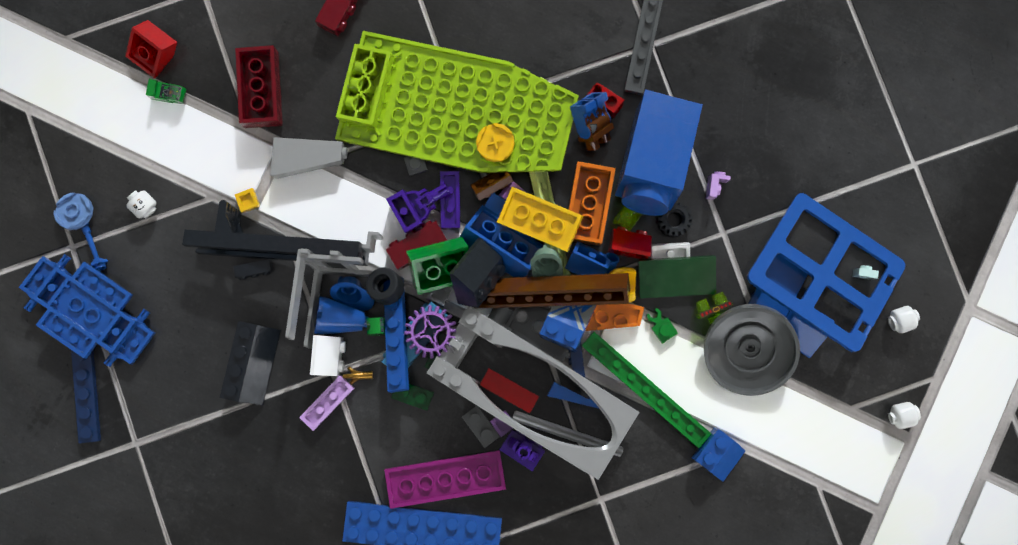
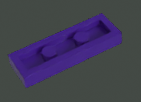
M440 171V186L445 183L450 191V194L441 198V229H460L459 171Z

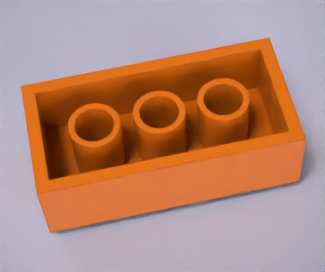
M577 162L568 210L582 215L583 219L574 237V242L578 241L596 246L602 245L616 168Z

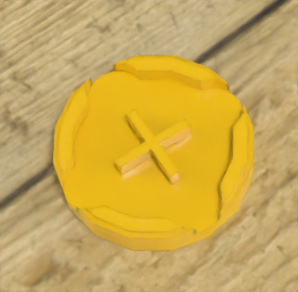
M493 123L483 127L478 133L476 146L480 155L487 161L502 162L512 154L515 141L509 128L499 123Z

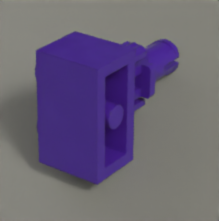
M443 183L430 192L426 188L420 191L409 192L402 189L386 200L404 232L409 233L422 227L423 221L428 218L430 212L437 208L434 203L450 194V191L447 189L446 184Z
M514 429L510 431L499 448L500 451L531 471L534 470L545 453V450L542 449L543 446L535 441H530L525 435Z

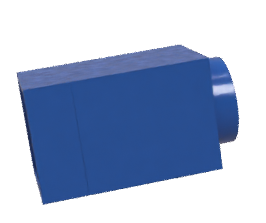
M645 89L634 116L615 196L622 198V204L626 208L651 216L664 215L668 210L671 211L684 188L703 104Z

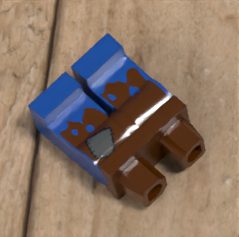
M592 92L570 106L579 135L578 140L579 142L586 143L587 150L595 151L600 148L599 143H606L611 140L609 131L614 129L613 123H610L611 117L605 105V101L608 100L607 92Z

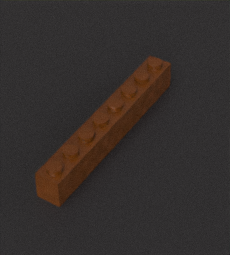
M629 274L500 278L495 288L491 290L479 308L629 304Z

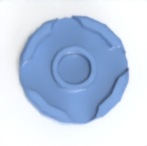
M69 193L58 200L56 211L54 210L53 213L55 221L61 227L68 230H77L84 227L90 221L93 215V205L85 195Z

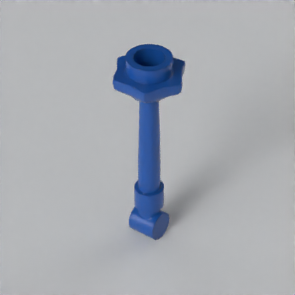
M88 222L82 227V232L94 257L91 266L101 271L106 269L108 260L99 258Z

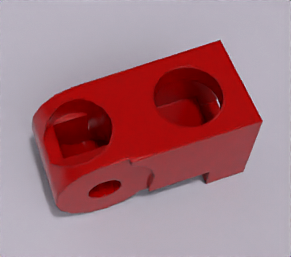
M596 83L587 94L607 92L608 100L605 101L607 112L613 119L624 106V99L599 83Z

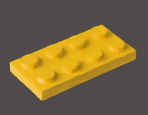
M511 187L497 223L568 252L583 216Z

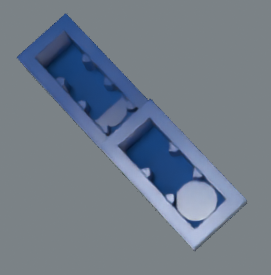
M553 382L547 394L549 397L599 408L590 397L587 399Z

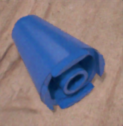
M319 297L314 334L323 335L362 331L363 327L367 328L366 319L368 316H365V312L326 297Z

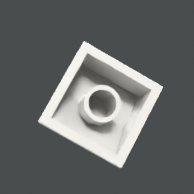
M313 335L310 375L339 376L344 371L342 353H345L346 341H343V337Z

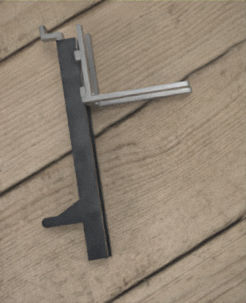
M226 200L219 202L215 231L185 229L182 245L185 247H198L195 251L197 254L296 261L285 338L289 340L295 339L305 264L314 269L304 338V347L312 349L322 275L334 274L369 277L373 271L359 270L355 265L368 266L369 253L375 252L376 240H383L384 238L379 232L368 231L366 244H362L360 241L245 234L240 225L241 212ZM327 263L342 264L347 269L332 268Z

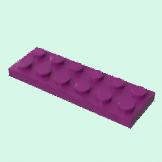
M500 450L384 469L390 509L506 490Z

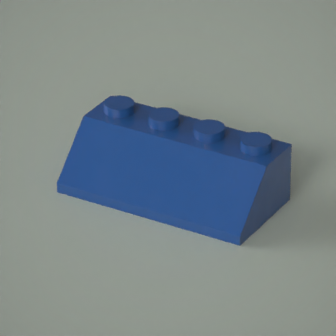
M482 205L465 226L460 237H463L468 248L478 238H482L502 256L507 274L513 278L526 277L531 270V259L535 252L543 248L544 245L528 235L497 223L499 216Z

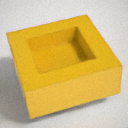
M253 188L235 194L241 213L260 207Z

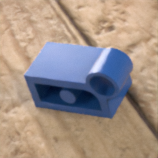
M577 241L565 269L581 275L608 274L616 268L619 263V257L612 252L601 253Z

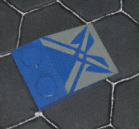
M596 305L552 306L539 333L540 338L576 353Z

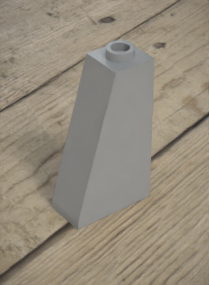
M273 137L270 175L275 179L342 165L344 164V159H347L348 148L341 141Z

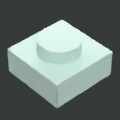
M861 265L860 268L853 269L852 277L868 280L878 279L879 271L872 270L871 266Z

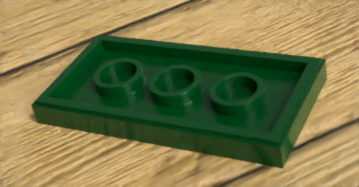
M716 256L638 260L639 298L716 294Z

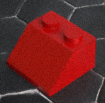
M147 20L132 27L125 57L150 76L156 78L173 58L177 41Z
M618 226L617 229L612 230L608 252L636 259H647L651 255L652 236L647 235L646 231L636 230L635 233L628 231L626 227Z

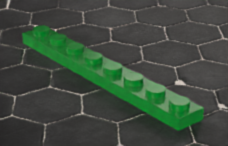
M593 331L582 344V347L697 448H700L709 438L711 433L596 332Z

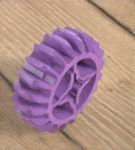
M428 305L427 312L424 307H420L421 314L415 310L414 314L417 317L415 319L411 316L408 317L410 321H413L412 325L405 324L406 327L411 328L410 331L404 332L405 335H411V338H407L406 342L413 341L409 348L417 347L415 354H419L422 350V357L424 358L427 356V352H430V358H434V352L439 357L441 349L447 352L445 346L446 344L450 346L449 339L456 338L451 336L452 332H456V329H451V326L455 325L456 322L452 321L449 323L448 320L453 316L450 314L445 317L444 315L447 312L445 309L440 314L439 306H436L435 311H432V306ZM429 316L440 317L444 324L434 326ZM423 318L424 330L415 334L416 326ZM429 326H431L432 329L440 328L439 330H436V333H434V340L431 337V335L422 336V334L426 333V330ZM447 329L446 339L439 346L437 336L441 331ZM428 338L434 348H426L418 340Z

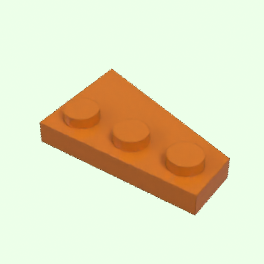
M633 304L596 305L586 331L640 326L644 307Z

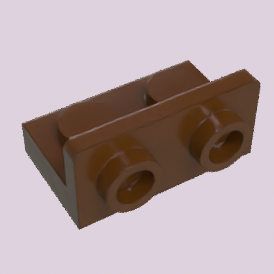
M508 172L490 173L471 184V187L477 199L482 200L483 198H488L499 189L506 188L513 180Z

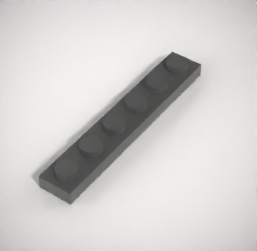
M643 0L624 92L643 95L663 0Z

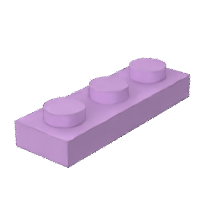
M339 375L299 418L314 431L355 388L342 375Z

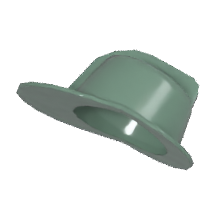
M544 244L543 248L538 249L531 259L532 276H563L562 261L558 252Z

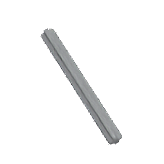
M515 411L512 417L518 423L589 447H602L609 443L519 411ZM619 446L614 455L621 457L623 447Z

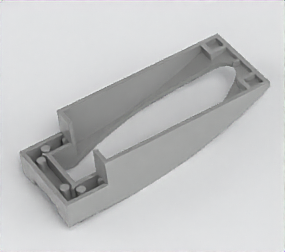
M468 306L458 322L459 325L456 328V332L452 334L456 338L449 339L450 346L447 344L445 346L447 352L442 350L441 355L436 357L427 374L523 435L599 480L638 416L639 411ZM477 336H481L498 348L505 346L533 355L567 375L586 392L605 415L612 429L611 441L602 447L573 445L534 432L506 415L478 387L480 382L458 369Z

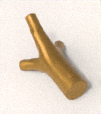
M349 366L347 369L351 374H343L342 376L343 378H351L352 380L349 383L352 385L361 379H373V371L360 372Z

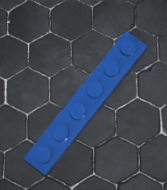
M390 280L383 283L384 291L389 288ZM404 291L396 303L384 305L387 390L390 393L409 390L407 335L404 334L406 331Z

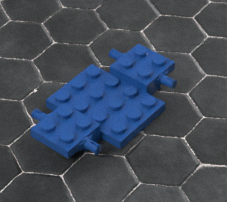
M64 254L58 263L42 256L19 286L31 298L24 309L32 312L37 303L47 308V311L36 326L84 359H87L95 346L99 344L110 353L105 362H103L107 366L111 367L117 358L133 365L155 335V332L144 323L150 312L143 308L136 318L122 311L133 294L87 262L83 261L74 275H71L64 268L71 259L68 255Z

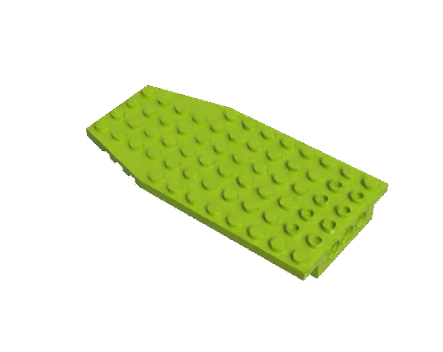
M363 31L360 44H354L336 114L339 125L335 139L345 143L480 173L561 171L573 124L570 106L578 102L579 95L559 85H554L524 68L521 69L509 61ZM493 123L505 125L514 136V150L509 158L502 162L487 161L480 155L476 146L478 133L483 127Z

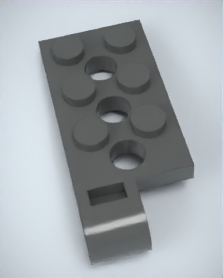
M543 306L516 307L514 311L509 308H493L488 316L494 322L561 362L564 361L569 352L564 347L540 338V331L537 332L533 329L536 321H542L544 324L550 311ZM521 311L527 313V319L524 322L517 320V314Z

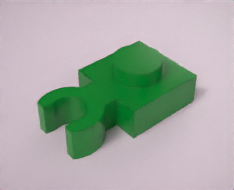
M656 308L654 309L657 313L656 318H652L650 314H647L646 318L655 324L651 329L660 343L663 344L678 334L668 317L662 320L661 311Z

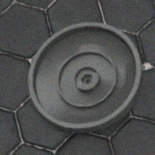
M744 304L725 311L714 320L706 333L703 351L708 371L719 385L736 394L756 396L778 389L791 378L799 362L800 343L795 329L783 314L768 306Z

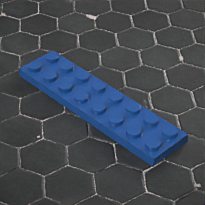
M348 501L342 541L370 545H499L502 518L407 507L390 509V505Z

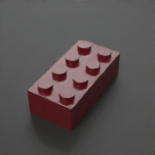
M274 45L235 48L239 124L244 128L283 126L279 52Z

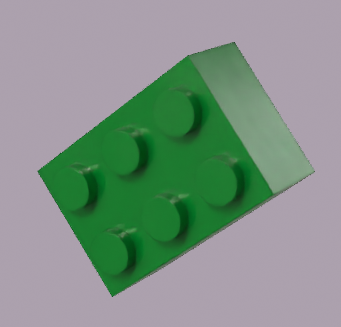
M463 237L406 251L413 286L418 295L453 286L449 273L469 250Z

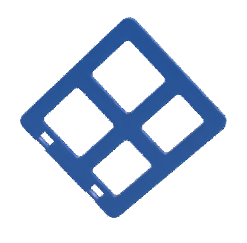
M799 193L794 197L748 272L747 280L751 285L848 351L857 352L862 348L868 337L867 335L889 299L895 284L900 279L905 269V262L806 194ZM803 211H806L838 233L837 239L821 265L786 242L787 236ZM851 243L886 266L870 298L834 274ZM776 254H779L812 277V281L802 299L796 298L765 276ZM887 276L892 278L889 286L884 283ZM825 287L860 309L861 314L850 333L814 309ZM861 323L866 325L863 333L858 330Z

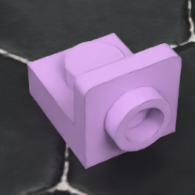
M714 172V174L708 176L705 199L714 200L717 198V195L721 193V184L719 182L727 183L730 181L731 176H726L725 172Z

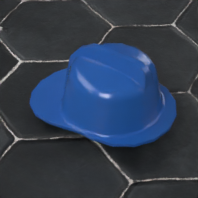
M340 276L338 282L330 289V295L334 300L350 307L367 311L374 305V300L367 294V290L362 288L361 282L355 277Z

